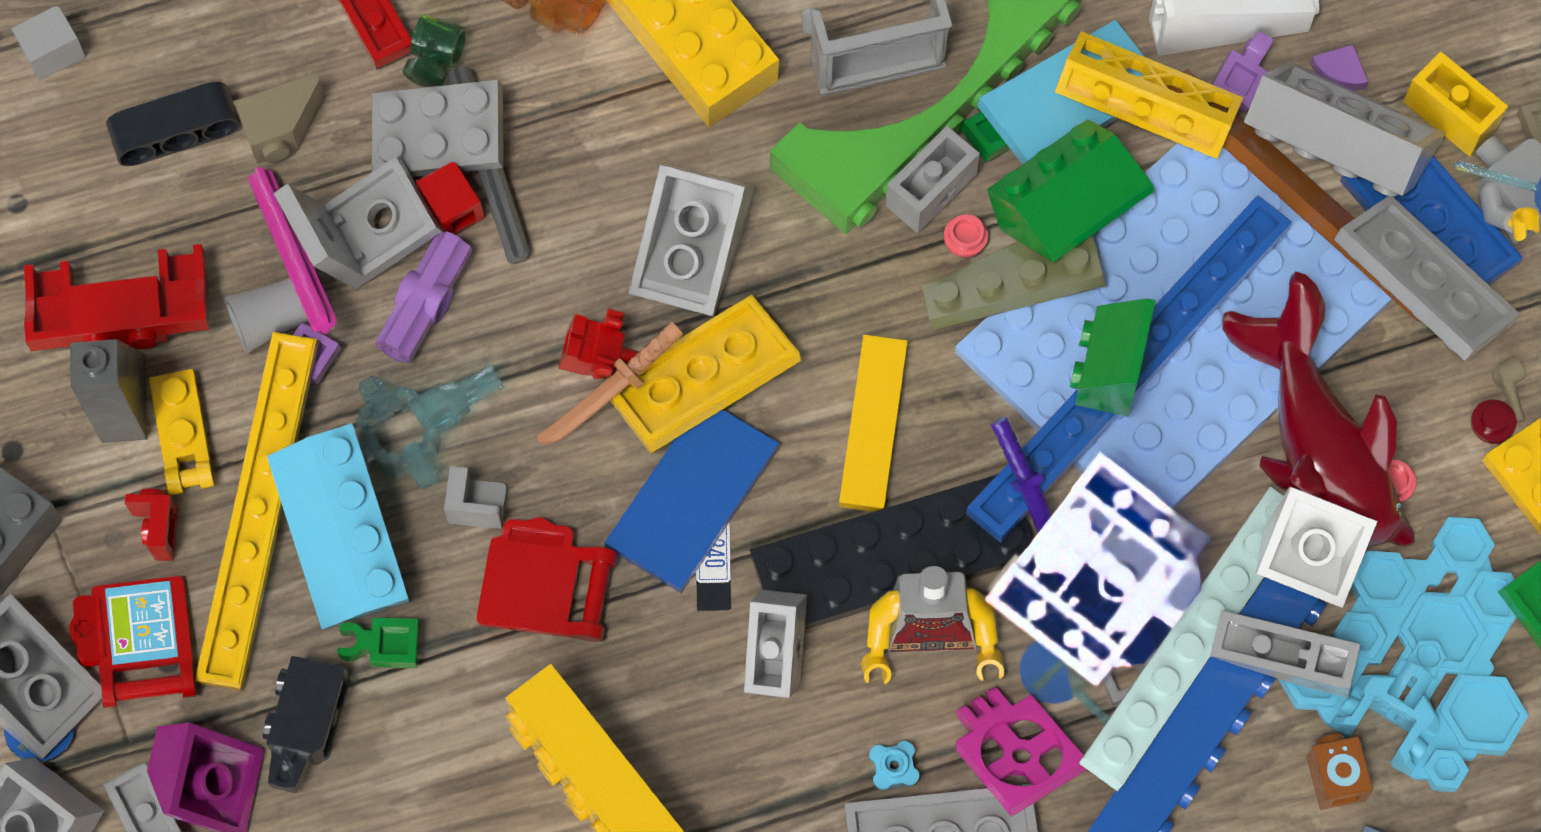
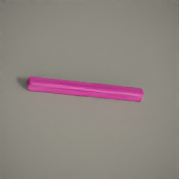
M263 167L255 168V173L248 176L249 185L310 327L314 332L320 331L321 334L330 333V328L337 324L336 316L313 264L273 194L280 189L271 170H264Z

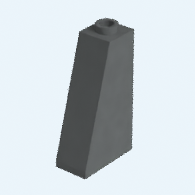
M117 339L70 343L71 388L100 441L108 443L147 440L144 353Z

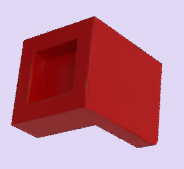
M450 162L416 181L419 191L443 232L447 231L457 235L485 219L480 200L455 162Z

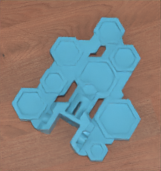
M1448 517L1431 544L1433 551L1427 560L1403 559L1400 553L1365 551L1350 588L1357 601L1350 612H1346L1331 636L1360 644L1349 698L1302 687L1278 679L1295 709L1317 710L1324 724L1343 734L1344 737L1350 738L1368 708L1408 732L1390 764L1394 769L1405 773L1414 780H1427L1432 791L1456 792L1469 771L1464 761H1473L1477 754L1504 756L1529 716L1507 678L1490 676L1494 670L1490 659L1516 618L1497 591L1514 580V577L1511 573L1492 571L1488 556L1495 544L1480 519ZM1446 573H1455L1457 582L1450 593L1424 592L1428 586L1438 587ZM1398 636L1405 649L1389 675H1361L1367 665H1379ZM1458 674L1437 709L1434 710L1429 700L1444 675ZM1407 686L1411 690L1405 700L1402 701L1399 697Z

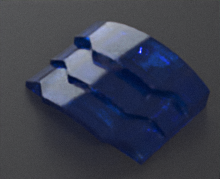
M1099 453L1072 487L1070 494L985 600L1088 681L1097 686L1112 667L1144 664L1201 592L1198 556L1212 538L1110 459Z

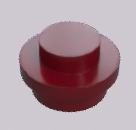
M1491 399L1483 401L1476 406L1472 412L1470 424L1474 434L1481 441L1499 444L1507 441L1516 429L1517 419L1513 409L1508 404L1500 400Z

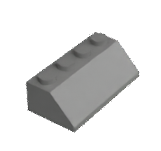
M1289 61L1262 76L1244 120L1245 124L1255 128V134L1261 138L1274 142L1280 139L1293 145V150L1298 155L1312 160H1317L1319 157L1334 164L1333 169L1337 173L1350 178L1360 176L1373 182L1372 187L1378 192L1393 197L1398 194L1403 196L1415 187L1445 135V132Z

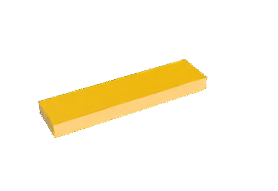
M863 335L839 498V507L870 512L884 509L907 340Z

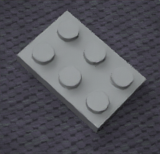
M498 80L372 93V172L395 156L404 162L412 177L427 176L450 162H455L461 172L503 168L502 84Z

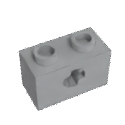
M946 126L887 184L885 206L916 233H919L977 175L980 153Z
M761 590L750 601L744 681L745 693L790 698L799 687L807 595Z

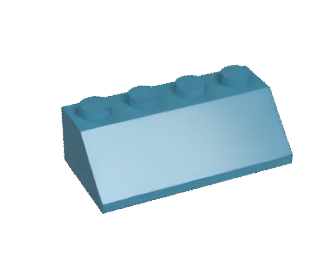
M353 423L307 437L267 456L322 631L409 603L407 591Z

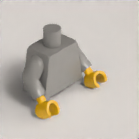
M1494 135L1487 139L1476 151V154L1489 167L1477 187L1485 222L1505 230L1510 239L1518 245L1532 233L1540 232L1541 213L1534 202V190L1541 179V143L1536 139H1527L1510 151Z

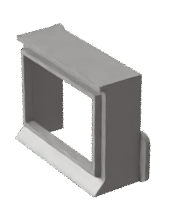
M930 0L927 19L831 41L828 40L821 11L818 8L813 7L802 12L801 25L804 34H811L810 59L821 96L946 69L945 54L948 28L953 27L945 0Z

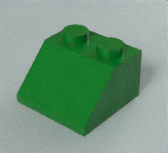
M1146 298L1099 305L1096 309L1094 321H1084L1079 346L1088 348L1084 363L1075 361L1070 388L1078 389L1075 405L1129 417L1156 300Z

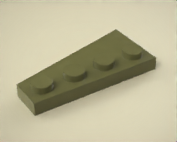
M1092 235L1054 263L1017 241L922 286L929 321L932 331L1104 287L1106 284Z

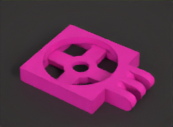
M992 687L985 692L988 701L993 706L992 708L981 696H978L971 700V706L978 715L977 717L966 705L956 709L959 721L969 731L968 734L956 741V751L1011 817L1087 770L1079 764L1084 755L1032 695L1012 706L996 687ZM1020 720L1035 722L1043 732L1028 741L1019 739L1009 727ZM993 738L1003 750V757L985 767L981 757V747L983 743ZM1056 747L1062 754V760L1056 772L1050 776L1040 764V757ZM1017 750H1026L1031 757L1026 763H1018L1014 761L1012 755ZM1012 774L1025 776L1031 783V786H1015L1002 781Z

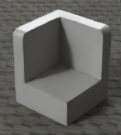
M54 6L11 28L39 81L85 57L77 36L58 6Z
M450 466L444 512L448 524L502 529L507 494L506 485L499 482L471 480L468 468Z

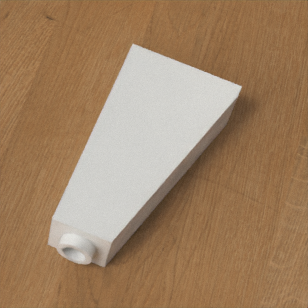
M1153 0L1149 21L1158 56L1247 42L1248 39H1253L1258 31H1261L1270 38L1308 32L1314 15L1319 13V0Z

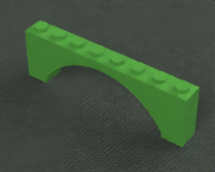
M987 0L988 28L978 57L967 75L938 103L920 114L901 122L866 130L826 131L808 129L799 122L770 150V170L844 234L847 235L856 225L863 227L876 213V205L886 196L887 184L946 126L958 134L961 131L963 122L966 120L965 118L974 109L980 111L977 106L980 97L994 90L1003 80L1008 82L1015 78L1024 66V59L1033 51L1036 54L1040 53L1049 44L1053 37L1052 32L1061 23L1068 25L1075 19L1082 8L1080 0Z

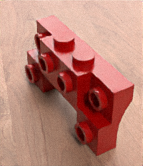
M202 244L193 245L192 254L169 256L167 249H158L160 281L157 276L74 285V271L69 261H59L60 270L36 272L33 264L24 265L25 342L30 351L70 347V343L115 339L135 349H149L154 347L156 343L168 342L169 334L210 330L207 295H209L207 262Z

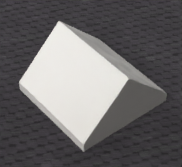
M1289 487L1264 527L1255 573L1343 608L1377 521Z

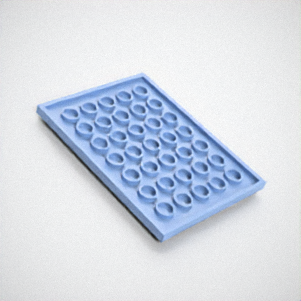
M1177 143L1145 172L1152 182L1155 191L1093 234L1106 286L988 316L955 346L954 353L1036 431H1039L1077 390L1070 388L1075 361L1084 363L1088 348L1079 346L1085 320L1094 321L1097 306L1146 298L1156 300V305L1257 195L1291 220L1292 224L1288 232L1135 396L1129 417L1118 415L1073 464L1146 535L1278 411L1280 370L1251 358L1229 341L1222 330V319L1225 312L1234 311L1254 318L1279 317L1285 307L1289 294L1290 276L1295 271L1306 274L1317 285L1325 302V320L1310 351L1312 359L1320 371L1393 301L1392 298L1223 147L1218 159Z

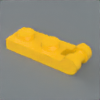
M188 369L150 377L149 383L169 495L184 493V488L200 485L201 489L215 487L194 370ZM196 461L195 468L180 470L179 463Z

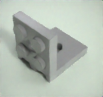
M396 156L325 205L290 184H286L273 193L313 266L356 290L443 232L404 162ZM390 207L392 211L390 223L382 229H377L374 223L377 212L382 208Z

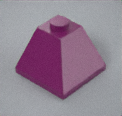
M190 722L157 726L147 773L163 814L215 832H246L264 749Z

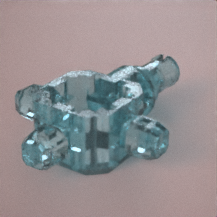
M488 363L484 368L455 384L454 381H450L443 386L438 383L435 387L421 395H418L415 389L401 386L389 392L383 381L376 376H370L359 384V392L365 406L359 410L356 426L362 440L359 444L366 466L369 467V462L374 459L383 475L399 478L408 473L415 484L422 489H427L437 483L439 473L432 458L438 455L441 444L440 434L453 425L462 422L461 417L470 412L469 407L503 389L497 373L493 374V367ZM401 410L402 414L410 411L425 432L421 435L422 441L410 443L398 455L395 450L388 454L373 433L376 430L375 424L379 421L383 424L395 417L394 413Z

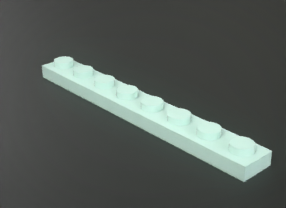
M1269 487L1080 760V765L1116 791L1125 783L1209 659L1221 610L1239 614L1264 578V576L1255 573L1263 531L1284 497L1272 487Z

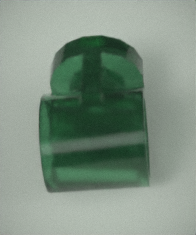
M423 14L416 24L410 45V54L417 58H409L406 61L402 70L403 74L413 83L425 88L443 86L447 76L441 67L443 65L454 68L457 65L465 45L466 28Z

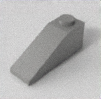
M1221 610L1210 657L1302 687L1349 698L1360 644Z

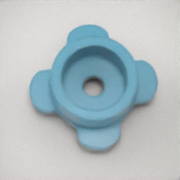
M901 741L897 746L886 748L882 745H875L870 750L869 759L875 765L876 774L873 778V783L878 789L888 790L890 787L896 788L903 785L910 787L917 783L919 772L914 768L912 760L915 748L910 742ZM897 762L899 767L895 770L891 769L890 763Z

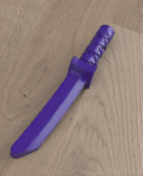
M999 418L990 425L998 438L1000 447L1004 450L1003 453L1007 462H1009L1013 474H1015L1016 480L1010 484L1014 491L1021 492L1046 554L1056 586L1064 590L1069 584L1070 565L1053 518L1038 485L1044 482L1041 473L1033 472L1030 466H1028L1029 463L1022 453L1023 450L1019 442H1017V437L1012 430L1008 418Z

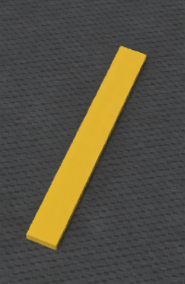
M276 332L272 333L195 681L197 684L243 691L283 509L267 456L298 441L319 345L317 339Z

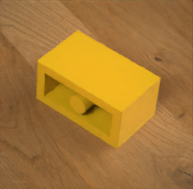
M1441 51L1412 80L1403 101L1431 126L1445 132L1444 136L1469 157L1498 129L1508 108V105Z

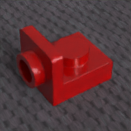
M150 488L139 490V494H125L124 504L132 516L149 517L144 518L142 521V544L147 545L146 547L155 561H173L179 509L172 497L166 495L162 490Z

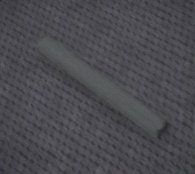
M463 66L459 69H453L448 75L451 85L475 82L469 67ZM503 168L478 170L507 261L511 264L526 261L530 258L529 247Z

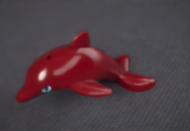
M1295 271L1290 276L1289 294L1285 307L1279 317L1254 318L1234 311L1225 312L1222 319V330L1229 341L1251 358L1280 370L1278 418L1282 447L1287 461L1262 456L1259 467L1276 486L1286 492L1289 487H1292L1377 521L1368 546L1386 542L1403 547L1411 546L1415 542L1414 532L1401 513V503L1389 473L1397 450V420L1386 396L1375 395L1364 423L1360 427L1333 395L1310 354L1325 320V302L1317 285L1306 274Z

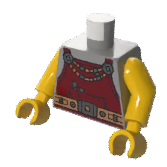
M930 566L921 573L898 576L893 591L887 592L870 609L867 647L871 648V652L867 653L861 660L864 680L866 683H869L870 671L879 667L882 668L883 683L887 684L890 681L891 670L888 659L884 655L885 649H888V653L976 650V645L981 646V651L977 655L976 674L978 678L984 681L983 666L994 664L999 668V678L1001 679L1004 675V657L994 646L999 641L993 605L977 589L968 588L965 574L960 572H945L944 569L938 566Z

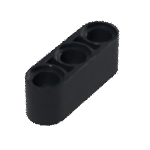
M210 82L116 112L106 120V126L118 163L123 166H135L224 138L237 131L240 127V122L228 86L223 82Z

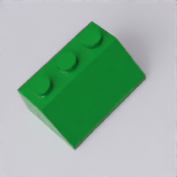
M1089 119L1073 127L1066 135L1050 146L1040 150L1037 155L1014 171L1007 173L1001 180L987 189L999 229L1053 263L1155 191L1152 182L1118 137Z

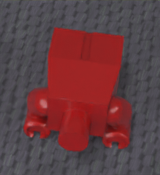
M608 308L602 323L589 320L586 316L575 314L566 331L558 369L580 375H589L593 379H607L617 369L614 363L619 358L625 364H628V361L635 357L638 351L622 347L625 334L621 333L620 329L623 325L622 319L625 313Z

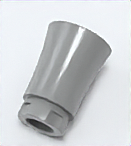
M290 278L251 291L224 296V302L231 323L246 354L270 341L273 332L284 334L297 328L301 322L304 324L309 323Z

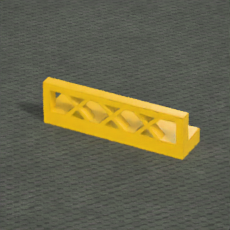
M1082 31L1066 60L1055 90L1057 94L1218 159L1244 98ZM1084 49L1101 56L1102 59L1096 60L1081 52ZM1131 68L1133 70L1141 72L1143 76H1135L1133 74H1130L1126 71V69ZM1172 85L1180 88L1184 93L1174 92L1168 89L1167 86ZM1207 102H1214L1229 108L1227 113L1209 106Z

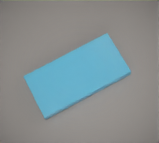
M1116 20L1090 34L1144 56ZM1074 44L983 95L977 102L978 108L1021 164L1030 160L1040 150L1050 146L1070 132L1073 127L1087 119L1103 128L1118 119L1055 93L1064 65ZM1083 49L1081 52L1096 60L1102 59L1101 56ZM1131 68L1126 69V71L1130 74H1133L1135 76H1143L1141 72H1138Z

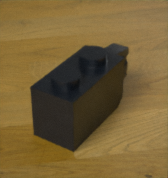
M291 656L288 669L282 668L280 670L275 687V694L280 696L275 713H268L262 734L263 739L267 740L266 744L271 752L268 776L270 787L297 793L309 765H319L329 759L351 681L345 667Z

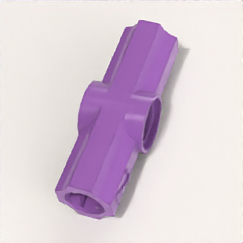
M447 231L435 236L416 271L410 270L402 280L395 298L396 306L375 342L376 347L388 357L401 363H411L431 325L439 323L444 317L452 300V288L472 254L471 246L465 243L459 236Z

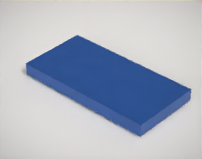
M1434 155L1415 187L1403 196L1398 194L1393 197L1489 286L1519 265L1523 259L1522 255L1497 227L1485 222L1482 210ZM1342 175L1340 179L1341 184L1365 211L1388 197V195L1375 190L1372 187L1373 182L1360 176L1350 178Z
M724 410L719 411L675 438L604 542L605 547L616 551L620 557L682 594L778 451L779 443Z

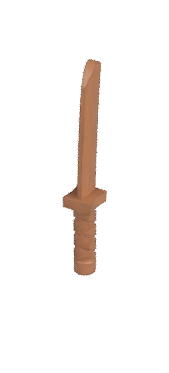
M671 321L663 331L657 334L635 357L629 360L628 364H625L619 358L614 363L618 370L569 412L537 436V441L542 445L560 442L604 407L630 383L638 389L643 384L638 375L644 372L665 350L671 347L673 342H676L683 335L682 331Z

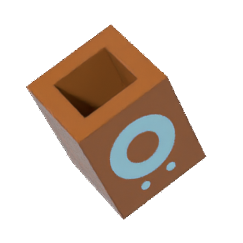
M1338 733L1317 739V745L1312 746L1306 759L1320 810L1365 802L1372 793L1373 788L1359 736L1345 739L1343 734Z

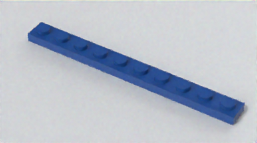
M1259 195L1249 203L1154 306L1134 398L1290 229L1292 221ZM1078 389L1022 448V453L1029 463L1028 466H1030L1033 472L1041 473L1044 482L1038 484L1043 496L1118 416V414L1075 405ZM1009 463L966 509V514L1000 543L1029 513L1021 492L1014 491L1010 484L1016 479Z

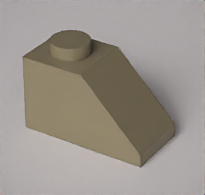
M317 72L234 101L257 164L265 161H280L286 158L290 152L299 149L325 99Z

